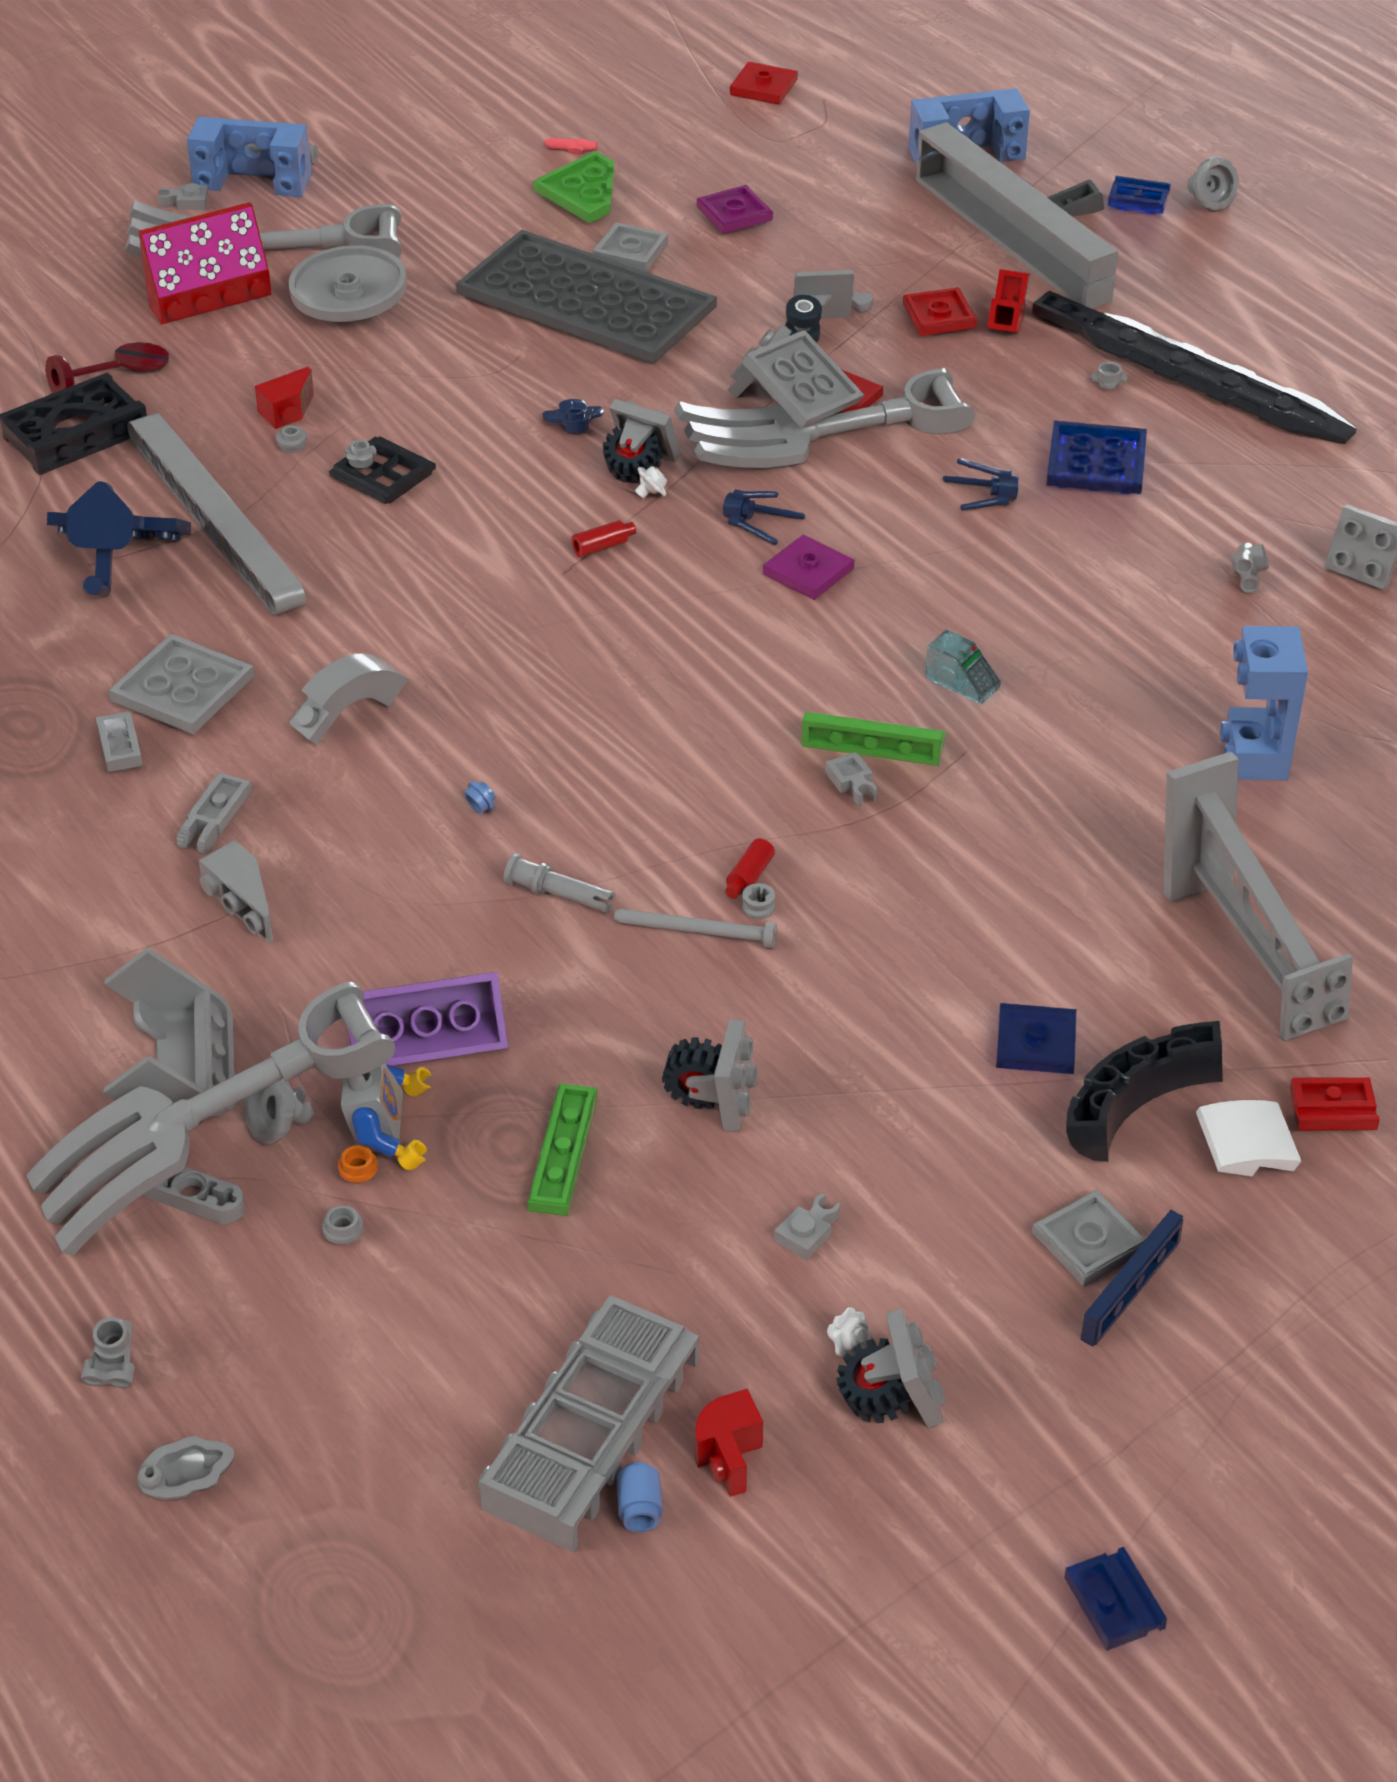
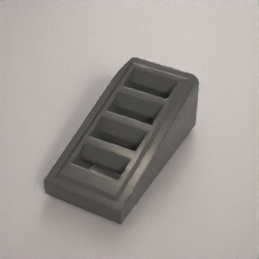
M1091 179L1047 197L1072 217L1104 210L1103 195Z

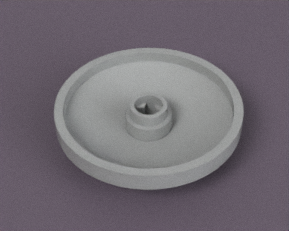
M340 246L318 252L299 263L289 278L290 297L295 307L310 317L332 322L357 321L381 314L396 305L407 289L406 270L401 260L388 251L370 246Z

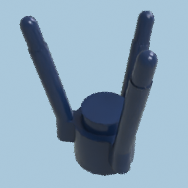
M962 458L957 459L959 465L996 476H992L991 480L958 476H943L942 478L944 482L990 487V495H996V498L962 504L960 506L962 511L993 505H1008L1009 499L1016 500L1018 494V475L1012 474L1011 470H1001Z
M735 489L727 494L723 504V515L729 518V524L739 526L773 545L778 543L777 539L744 520L746 518L751 519L755 511L789 518H805L804 513L755 504L754 500L750 499L776 498L779 495L777 491H741Z

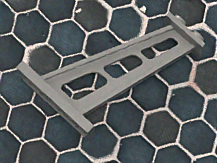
M1228 752L1166 772L1163 895L1172 902L1208 889L1281 989L1280 1038L1286 1041L1349 1018L1353 957L1348 953L1320 963L1236 825L1239 758L1232 752ZM1234 869L1236 870V873L1238 875L1239 889L1233 882ZM1249 892L1268 921L1271 935L1253 911L1249 902ZM1282 946L1286 951L1287 955L1289 956L1290 960L1294 964L1297 971L1294 969V967L1291 965L1287 957L1284 955L1282 951Z

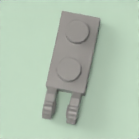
M218 773L186 816L187 820L182 825V828H180V831H178L177 846L185 849L188 848L195 840L197 830H201L202 834L198 837L196 849L200 853L208 854L216 843L217 835H221L253 791L252 781Z

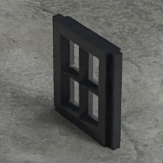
M375 436L368 441L369 445L376 448V453L390 460L384 464L374 461L368 467L374 471L366 476L354 470L355 467L351 466L349 460L345 457L333 465V469L329 471V476L384 504H390L429 477L432 471L436 469V463L381 436ZM400 464L412 471L404 476L392 470V468ZM384 475L396 482L388 487L376 481V479Z

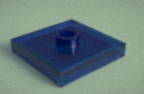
M1000 1003L996 1068L1074 1074L1077 1009Z

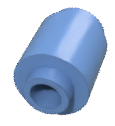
M644 1462L630 1463L616 1475L618 1515L624 1522L626 1529L633 1532L650 1531L658 1526L659 1518L663 1514L660 1474L656 1468Z

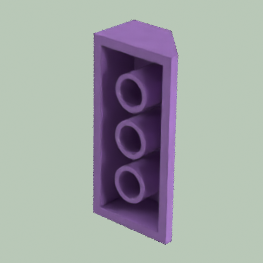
M498 972L363 991V1005L381 1034L389 1035L395 1044L396 1050L392 1058L386 1062L387 1065L394 1066L508 1048ZM348 1029L349 1041L351 1046L356 1044L357 1042L355 1041L353 1035Z

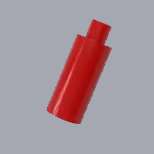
M621 520L574 534L571 538L573 549L578 557H583L626 543L628 536L636 534V526L633 522L624 524Z
M762 838L752 841L726 878L727 888L725 893L727 896L736 899L739 895L743 894V890L747 886L755 884L775 855V849L770 842Z

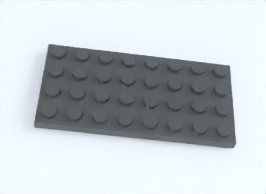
M520 230L456 283L457 293L472 300H478L495 308L506 310L520 317L534 320L545 326L562 330L570 335H576L593 343L607 346L618 352L626 353L651 363L658 361L717 307V296L525 230Z

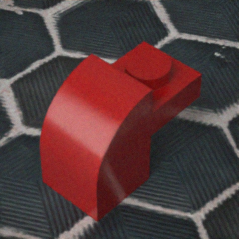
M999 269L995 299L992 298L987 328L1019 333L1026 309L1025 301L1030 273Z
M748 1388L721 1396L708 1403L700 1412L695 1426V1460L697 1467L710 1464L716 1482L723 1481L730 1497L746 1492L747 1465L742 1454L763 1448L764 1421Z

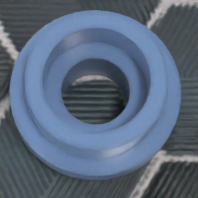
M472 780L468 783V789L463 792V795L469 805L479 814L484 813L486 810L492 811L495 808L493 800L496 798L492 789L485 782L479 784Z

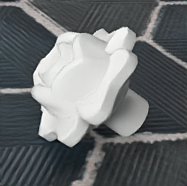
M653 466L647 470L641 467L637 469L641 484L635 491L639 496L644 499L649 493L657 494L658 492L663 496L666 495L664 486L667 479L659 469H655Z
M848 1307L842 1315L835 1316L833 1323L829 1325L827 1335L835 1344L836 1355L845 1356L848 1353L854 1356L856 1352L853 1347L860 1344L862 1349L866 1348V1340H870L871 1334L863 1312H856L854 1308Z

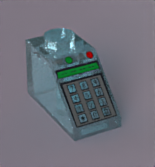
M946 629L927 646L925 678L980 704H983L1000 688L1001 681L975 642Z

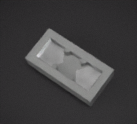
M131 712L96 717L107 771L112 772L143 766Z

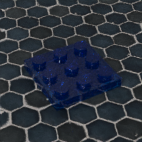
M1054 420L1046 485L1059 488L1088 489L1090 491L1101 490L1122 494H1141L1147 429Z

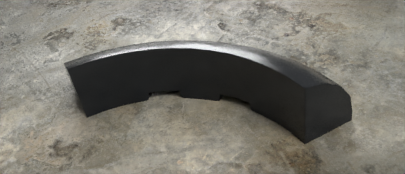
M1220 1021L1176 1026L1171 1029V1034L1152 1040L1143 1036L1122 1046L1101 1060L1084 1077V1085L1070 1101L1066 1121V1133L1070 1145L1080 1155L1091 1160L1108 1162L1111 1142L1117 1130L1142 1105L1176 1089L1203 1083L1223 1082Z

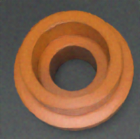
M354 1145L348 1147L343 1151L338 1161L340 1176L351 1183L366 1182L373 1178L378 1171L377 1157L366 1146Z

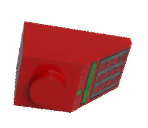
M309 366L255 386L257 411L275 429L303 419L314 395L312 370Z

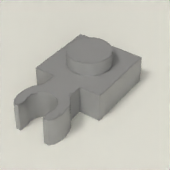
M189 183L180 185L179 189L159 188L160 195L157 197L160 207L177 205V210H206L209 196L208 185Z
M857 752L825 762V773L840 793L851 791L856 805L862 806L863 795H869L874 802L877 800V787L872 782L873 772Z
M823 1193L814 1199L813 1208L809 1212L798 1206L774 1230V1241L807 1261L831 1236L832 1225L830 1224L836 1222L840 1216V1203L837 1202L832 1209H823L826 1201V1194Z

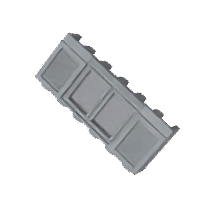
M609 1295L600 1310H596L590 1317L587 1328L579 1338V1341L575 1340L571 1344L563 1366L558 1372L553 1371L545 1384L544 1393L538 1402H532L527 1407L522 1425L515 1434L510 1433L507 1436L497 1458L491 1466L488 1465L482 1472L478 1482L482 1511L574 1553L578 1547V1524L583 1517L594 1520L600 1508L599 1492L605 1484L612 1487L616 1486V1475L621 1470L622 1457L626 1451L634 1455L639 1452L642 1445V1427L647 1420L654 1423L660 1420L663 1413V1395L667 1389L678 1392L683 1383V1365L686 1363L696 1367L699 1363V1335L685 1330L684 1326Z

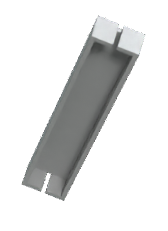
M947 122L919 131L918 154L922 156L937 150L938 152L917 158V182L1066 298L1091 309L1113 301L1115 286L1113 275L1116 274L1118 251Z

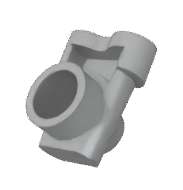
M1243 543L1238 546L1237 554L1231 555L1235 574L1239 573L1241 577V589L1246 593L1255 592L1259 587L1257 572L1269 569L1264 545L1252 546L1251 543Z
M107 1317L95 1325L93 1329L95 1346L91 1359L84 1361L81 1381L84 1384L90 1386L108 1384L118 1388H128L132 1385L135 1365L130 1363L133 1324L130 1321L121 1320L116 1317Z

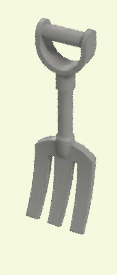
M134 200L130 207L129 217H131L127 229L129 237L126 241L125 252L142 258L139 230L194 216L165 211ZM377 204L364 206L352 211L346 216L343 224L322 225L320 228L259 233L264 250L316 246L335 248L359 245L383 249L398 258L401 254V243L397 239V227L401 223L402 214L398 207L392 204ZM379 231V236L364 235L366 233Z
M943 368L925 371L913 376L906 383L904 397L881 401L879 405L833 414L805 428H801L794 422L791 416L779 405L752 409H715L679 401L674 409L678 420L688 423L684 429L688 439L698 442L694 451L699 460L718 465L743 468H769L801 464L805 462L809 455L810 442L816 441L817 438L883 423L887 426L907 421L913 428L919 431L943 434L966 429L975 419V411L969 404L962 402L952 386L953 376L948 370ZM937 397L942 406L925 405L919 401Z
M344 982L323 992L312 1000L301 1014L298 1025L299 1039L270 1053V1058L190 1099H181L173 1103L164 1094L139 1086L93 1114L59 1141L26 1175L34 1191L45 1194L80 1160L99 1146L101 1147L75 1168L43 1202L41 1208L47 1221L60 1224L82 1201L119 1174L79 1209L55 1236L62 1253L74 1256L102 1226L126 1206L163 1181L183 1171L190 1150L189 1131L197 1128L201 1121L282 1079L286 1082L313 1067L323 1075L334 1079L354 1078L368 1073L388 1062L396 1050L395 1044L389 1035L380 1033L363 1005L364 992L361 987L354 982ZM341 1018L357 1042L343 1049H325L317 1046L318 1039L324 1030Z

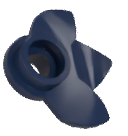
M566 399L560 402L559 409L544 411L542 417L549 423H561L564 426V430L568 433H580L588 430L591 419L601 417L604 414V410L601 406L587 407L586 402L580 399Z

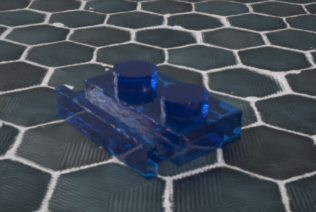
M1116 175L1108 197V206L1116 207L1120 210L1144 211L1147 214H1163L1168 201V195L1170 194L1171 183Z
M1125 1547L1118 1548L1117 1553L1109 1556L1104 1553L1066 1567L1064 1578L1106 1651L1145 1637L1149 1631L1158 1628L1159 1631L1166 1629L1167 1617Z

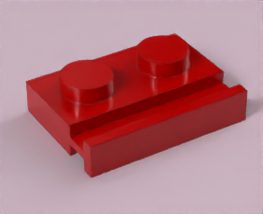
M1370 1077L1292 1078L1290 1092L1295 1116L1298 1118V1131L1378 1130L1380 1118L1376 1113L1377 1105Z

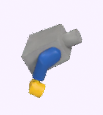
M385 1063L360 1076L343 1078L341 1108L356 1145L366 1146L372 1153L379 1152L390 1158L393 1155L397 1156L399 1164L405 1170H413L426 1160L422 1155L427 1152V1148L421 1141L413 1140L405 1147L399 1144L403 1091L400 1086L403 1085L404 1090L411 1097L421 1095L431 1088L430 1085L422 1082L431 1076L428 1069L420 1067L408 1075L404 1074L403 1069Z

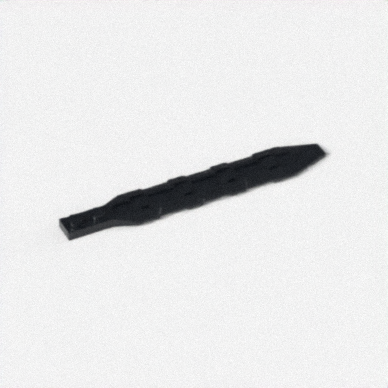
M1050 290L1033 303V314L1044 318L1046 321L1063 326L1071 332L1081 334L1094 347L1116 357L1126 358L1154 370L1155 374L1171 381H1179L1193 387L1219 402L1234 405L1257 415L1260 420L1283 430L1343 444L1356 434L1357 428L1321 401L1292 388H1284L1256 376L1255 372L1241 366L1231 365L1205 354L1204 350L1190 344L1180 343L1152 331V328L1132 319L1098 312Z

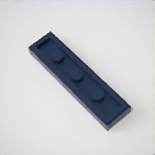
M1170 1209L1085 1312L1081 1340L1092 1347L1099 1343L1180 1243L1184 1221L1181 1214Z

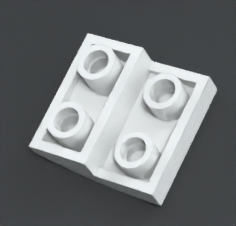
M1265 1100L1226 1101L1201 1106L1196 1111L1218 1172L1252 1177L1260 1166L1294 1172L1301 1163V1158L1278 1102Z

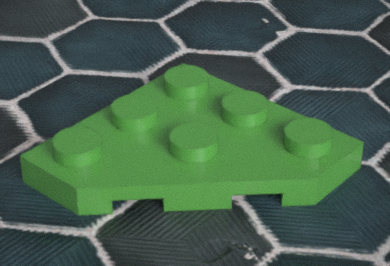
M594 151L533 180L534 191L588 223L595 222L611 212L614 161Z

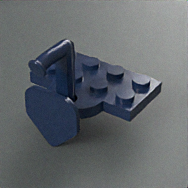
M103 481L96 482L68 508L67 513L47 512V525L57 527V533L66 534L68 540L74 546L96 549L95 576H89L84 580L83 589L86 593L99 597H107L111 593L113 550L125 548L129 545L132 538L149 539V533H153V538L181 541V535H191V522L177 518L133 515L131 509L114 492L112 486Z

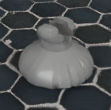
M1211 157L1198 166L1197 171L1188 179L1187 185L1190 193L1195 195L1196 200L1203 208L1209 211H1220L1230 206L1234 197H1236L1239 178L1236 168L1232 166L1228 159L1224 157Z
M282 1079L245 1098V1122L254 1140L263 1145H272L287 1135L292 1127V1122L297 1125L309 1123L314 1115V1110L310 1101L303 1103L306 1098L305 1090L301 1087L292 1090L289 1082H284Z

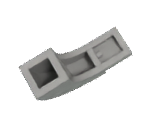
M361 653L342 657L320 670L304 686L301 691L308 697L289 723L308 740L318 744L339 714L347 706L360 699L372 698L389 707L409 679L391 664L372 654Z

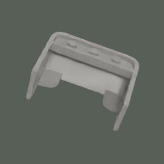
M148 947L105 979L107 987L133 1003L136 1027L142 1033L156 1039V1059L149 1055L106 1085L104 1087V1094L117 1100L130 1091L142 1086L164 1094L175 1103L181 1099H190L235 1076L233 1015L228 1002L219 993ZM235 1104L214 1114L211 1117L222 1116L224 1113L232 1109L235 1106Z

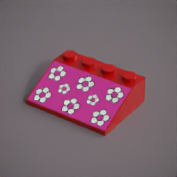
M251 202L138 231L149 307L161 325L272 295L269 268Z

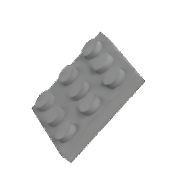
M805 330L746 354L741 362L801 428H805L858 404L864 396Z
M170 634L109 689L110 701L194 735L255 677L254 667Z

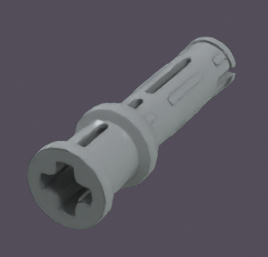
M519 853L512 854L504 871L503 879L505 884L513 885L517 883L529 887L537 895L549 892L600 910L606 914L611 910L612 904L599 900V897L611 901L615 899V892L553 872V868L548 863L536 864L524 860Z

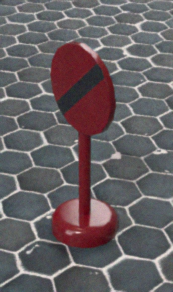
M127 343L115 350V360L73 370L64 357L54 355L46 360V378L51 391L55 393L73 386L75 383L74 377L120 366L140 371L159 369L168 363L169 353L161 346L152 343Z

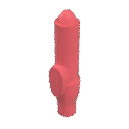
M549 138L544 141V145L549 149L567 150L573 154L597 151L598 142L586 139Z

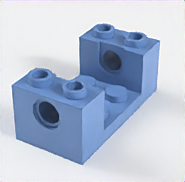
M1017 88L911 100L908 149L916 165L917 158L938 152L937 150L922 156L918 154L919 131L947 122L979 147L991 146L999 162L1026 159L1030 109ZM963 117H971L966 125H958V122Z
M198 117L187 138L192 183L208 185V190L221 191L228 174L274 177L275 195L302 197L312 175L307 124ZM255 144L260 148L261 152H252L247 145Z
M1242 626L1240 640H1235L1233 646V659L1235 662H1239L1237 667L1238 685H1243L1245 699L1267 700L1266 708L1229 707L1227 721H1221L1220 740L1221 742H1226L1224 754L1232 752L1239 758L1238 779L1288 780L1308 676L1300 627Z

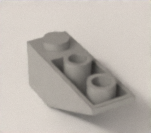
M235 840L200 859L201 877L199 882L204 892L208 896L213 895L218 899L229 914H235L240 918L251 933L258 934L269 944L273 942L271 918L257 859Z

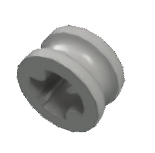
M756 883L747 886L743 890L742 910L744 914L753 919H765L773 914L775 910V892L770 886Z

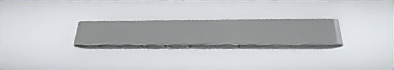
M154 413L128 422V433L136 449L273 616L304 606L306 604V596L300 581L159 413Z

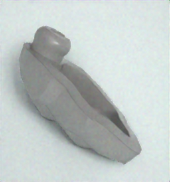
M197 1436L183 1438L175 1443L162 1445L155 1449L140 1466L137 1475L138 1486L147 1496L155 1500L181 1501L188 1499L193 1493L202 1492L216 1486L220 1477L231 1466L234 1459V1450L226 1443L204 1440Z

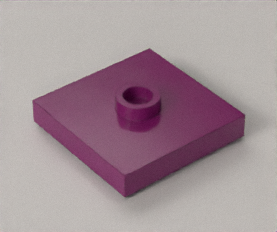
M747 185L697 198V208L722 234L773 220V211Z
M803 534L763 565V574L815 600L854 569L855 560Z

